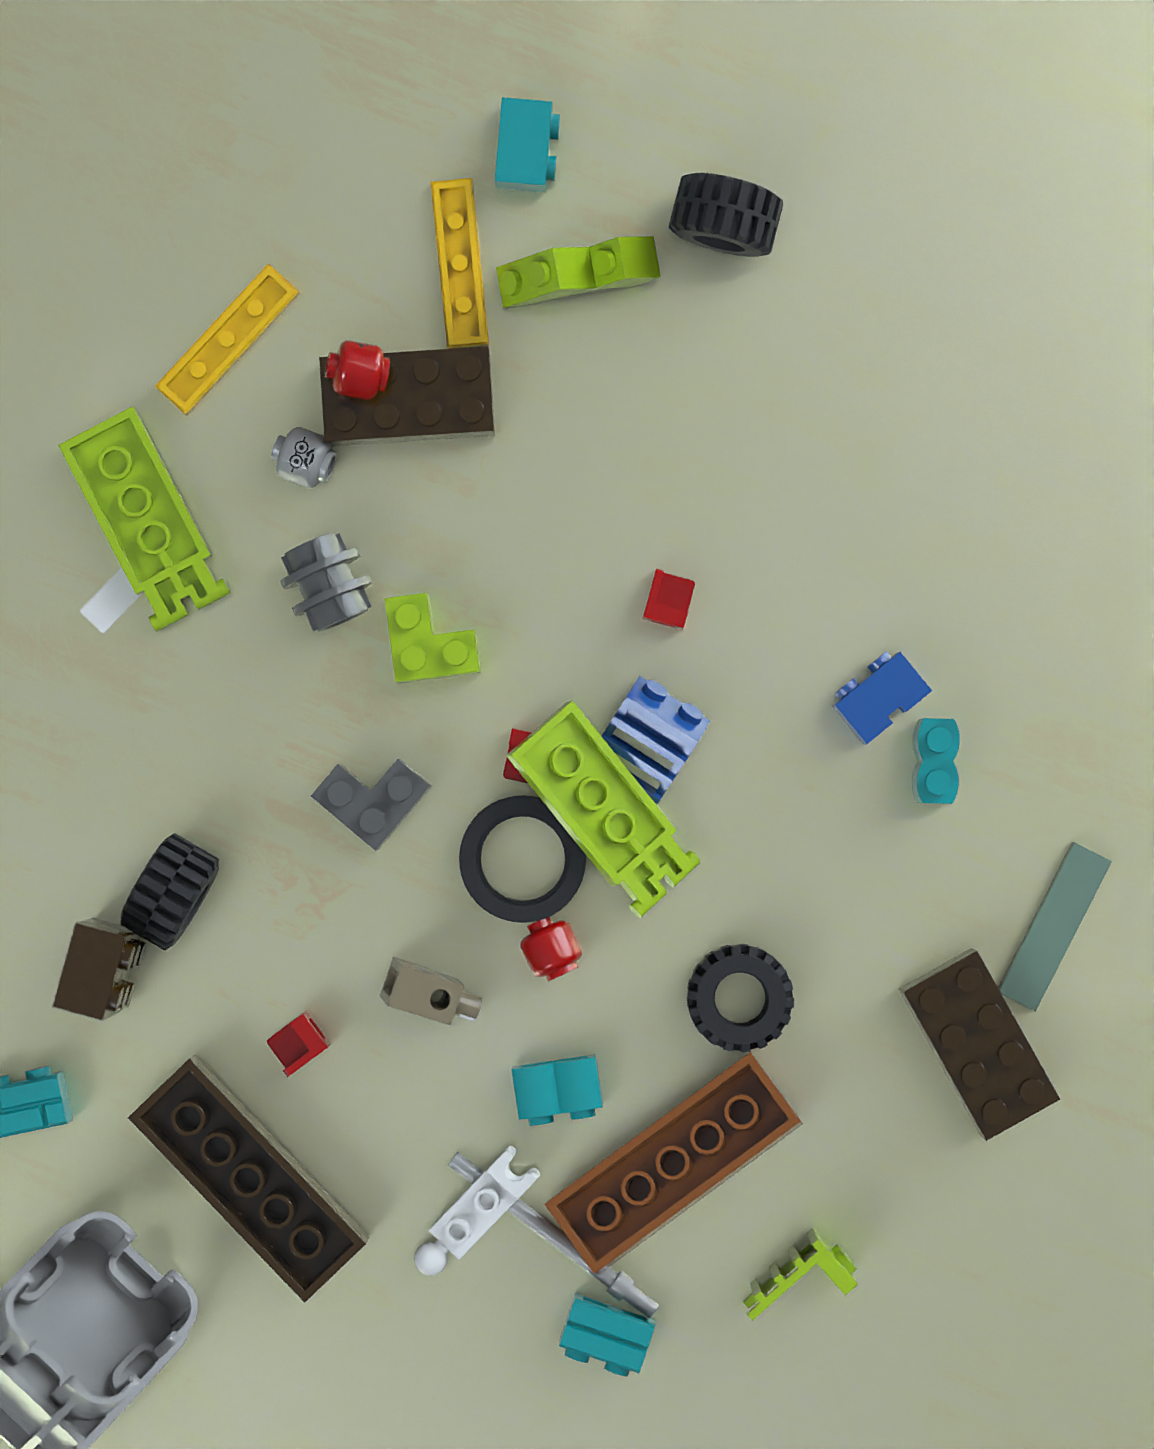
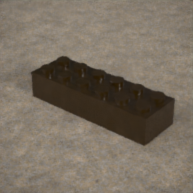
M196 1055L189 1058L128 1117L304 1303L366 1245L369 1236Z

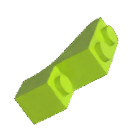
M654 236L616 237L590 247L550 248L496 267L503 308H516L601 289L633 287L661 278Z

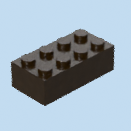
M489 346L383 353L384 358L390 359L386 388L384 392L378 391L371 400L337 394L333 390V379L325 377L328 357H319L324 442L331 443L332 446L495 436Z
M971 948L899 988L902 997L969 1117L984 1140L987 1141L1061 1100L977 950Z

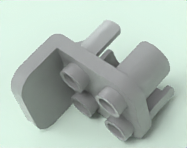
M92 1212L82 1216L77 1221L64 1225L0 1289V1437L13 1449H88L180 1350L188 1337L190 1328L195 1322L198 1312V1301L191 1285L175 1270L171 1269L163 1277L129 1245L136 1238V1233L127 1223L114 1214Z

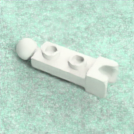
M508 1146L430 1228L429 1232L438 1240L435 1243L428 1242L422 1244L415 1252L414 1261L420 1272L430 1276L442 1272L447 1265V1254L449 1252L460 1260L537 1180L540 1173L536 1168H531L521 1176L514 1175L510 1171L509 1162L516 1154L515 1147Z

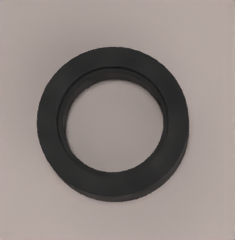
M521 795L500 799L485 807L475 816L467 827L461 841L459 867L467 891L481 908L497 918L525 923L550 917L572 900L584 877L586 854L539 797ZM514 817H531L546 823L556 832L564 848L565 865L559 881L549 892L531 900H515L500 894L489 884L482 869L481 853L487 836L498 824Z

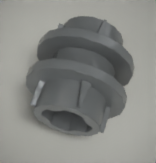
M333 532L314 538L287 551L284 554L285 556L281 557L288 576L280 580L284 590L296 586L299 587L304 601L295 605L292 610L296 617L306 615L313 631L318 630V632L338 626L364 614L371 607L364 589L370 586L372 581L369 575L354 579L348 564L361 556L357 548L346 549L340 534L335 535Z

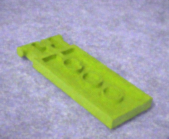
M133 406L58 445L135 594L139 595L144 592L155 614L148 618L156 632L189 615L182 600L191 597L196 608L199 610L231 593L223 578L217 582L215 581L205 561L212 557Z
M573 700L561 706L506 755L611 886H617L620 883L634 901L629 905V908L638 918L645 915L667 894L666 889L659 882L662 878L670 886L675 887L701 863L694 852L688 851L685 854L671 836L677 830Z

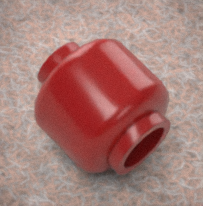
M345 340L340 344L337 353L329 352L325 377L333 379V390L337 394L371 400L378 391H385L390 359L384 358L383 350L377 345Z
M547 917L527 926L530 934L522 939L520 947L534 976H546L549 982L578 968L576 961L581 958L582 949L567 921L560 920L553 923L551 918Z

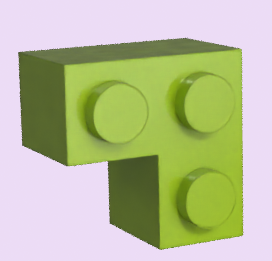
M427 593L384 598L394 676L397 684L481 673L477 637L474 629L434 634L430 600Z

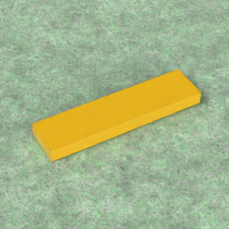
M472 178L432 181L430 183L447 349L489 346Z
M268 263L161 378L155 387L188 416L300 295V292Z

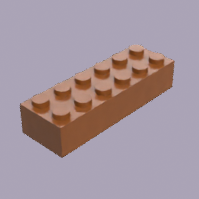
M750 1052L544 1205L594 1274L600 1275L791 1134L803 1123Z

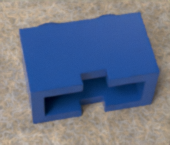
M887 651L867 666L871 671L868 677L860 683L853 678L834 693L839 700L832 707L863 745H867L893 724L888 716L897 708L902 713L907 712L932 692V689L901 652H897L892 657Z

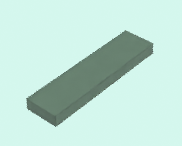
M1072 842L998 987L1002 995L1036 1012L1112 861Z

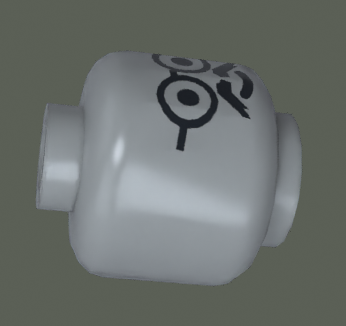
M302 427L293 428L286 437L279 435L271 454V459L277 461L276 470L279 477L306 488H313L320 482L326 483L331 476L337 458V452L332 450V444L324 442V435Z

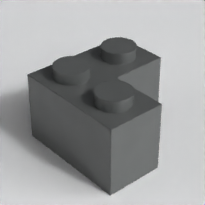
M397 759L373 789L369 788L345 766L337 764L311 797L372 849L377 851L424 797L432 785L401 759Z

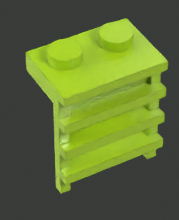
M812 1228L806 1233L810 1240L808 1244L800 1251L794 1245L787 1250L791 1257L789 1261L781 1268L776 1262L769 1266L771 1277L763 1284L757 1279L750 1283L753 1293L743 1303L748 1309L757 1301L758 1303L747 1312V1315L753 1321L816 1264L819 1265L846 1296L858 1285L853 1275L857 1270L854 1262L838 1244L831 1249ZM795 1267H797V1268L787 1277V1274L790 1273ZM776 1284H778L770 1293H768L769 1290H771Z

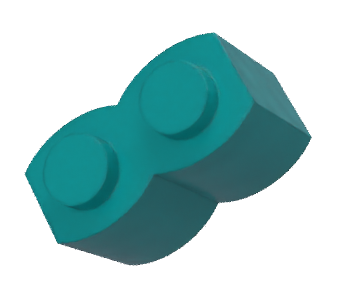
M922 718L918 720L914 728L913 749L918 762L912 775V790L917 803L952 804L957 796L959 777L953 761L958 753L960 736L954 719Z
M596 1054L519 1065L511 1069L519 1120L528 1119L529 1126L554 1122L553 1115L570 1113L571 1120L596 1116L595 1109L603 1107Z

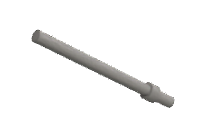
M459 1152L455 1154L448 1164L450 1168L471 1184L484 1173V1171ZM521 1199L516 1200L507 1210L608 1287L606 1291L618 1301L624 1299L648 1318H651L659 1304L633 1285L635 1281L622 1271L618 1274L610 1267L600 1275L594 1274L566 1234Z

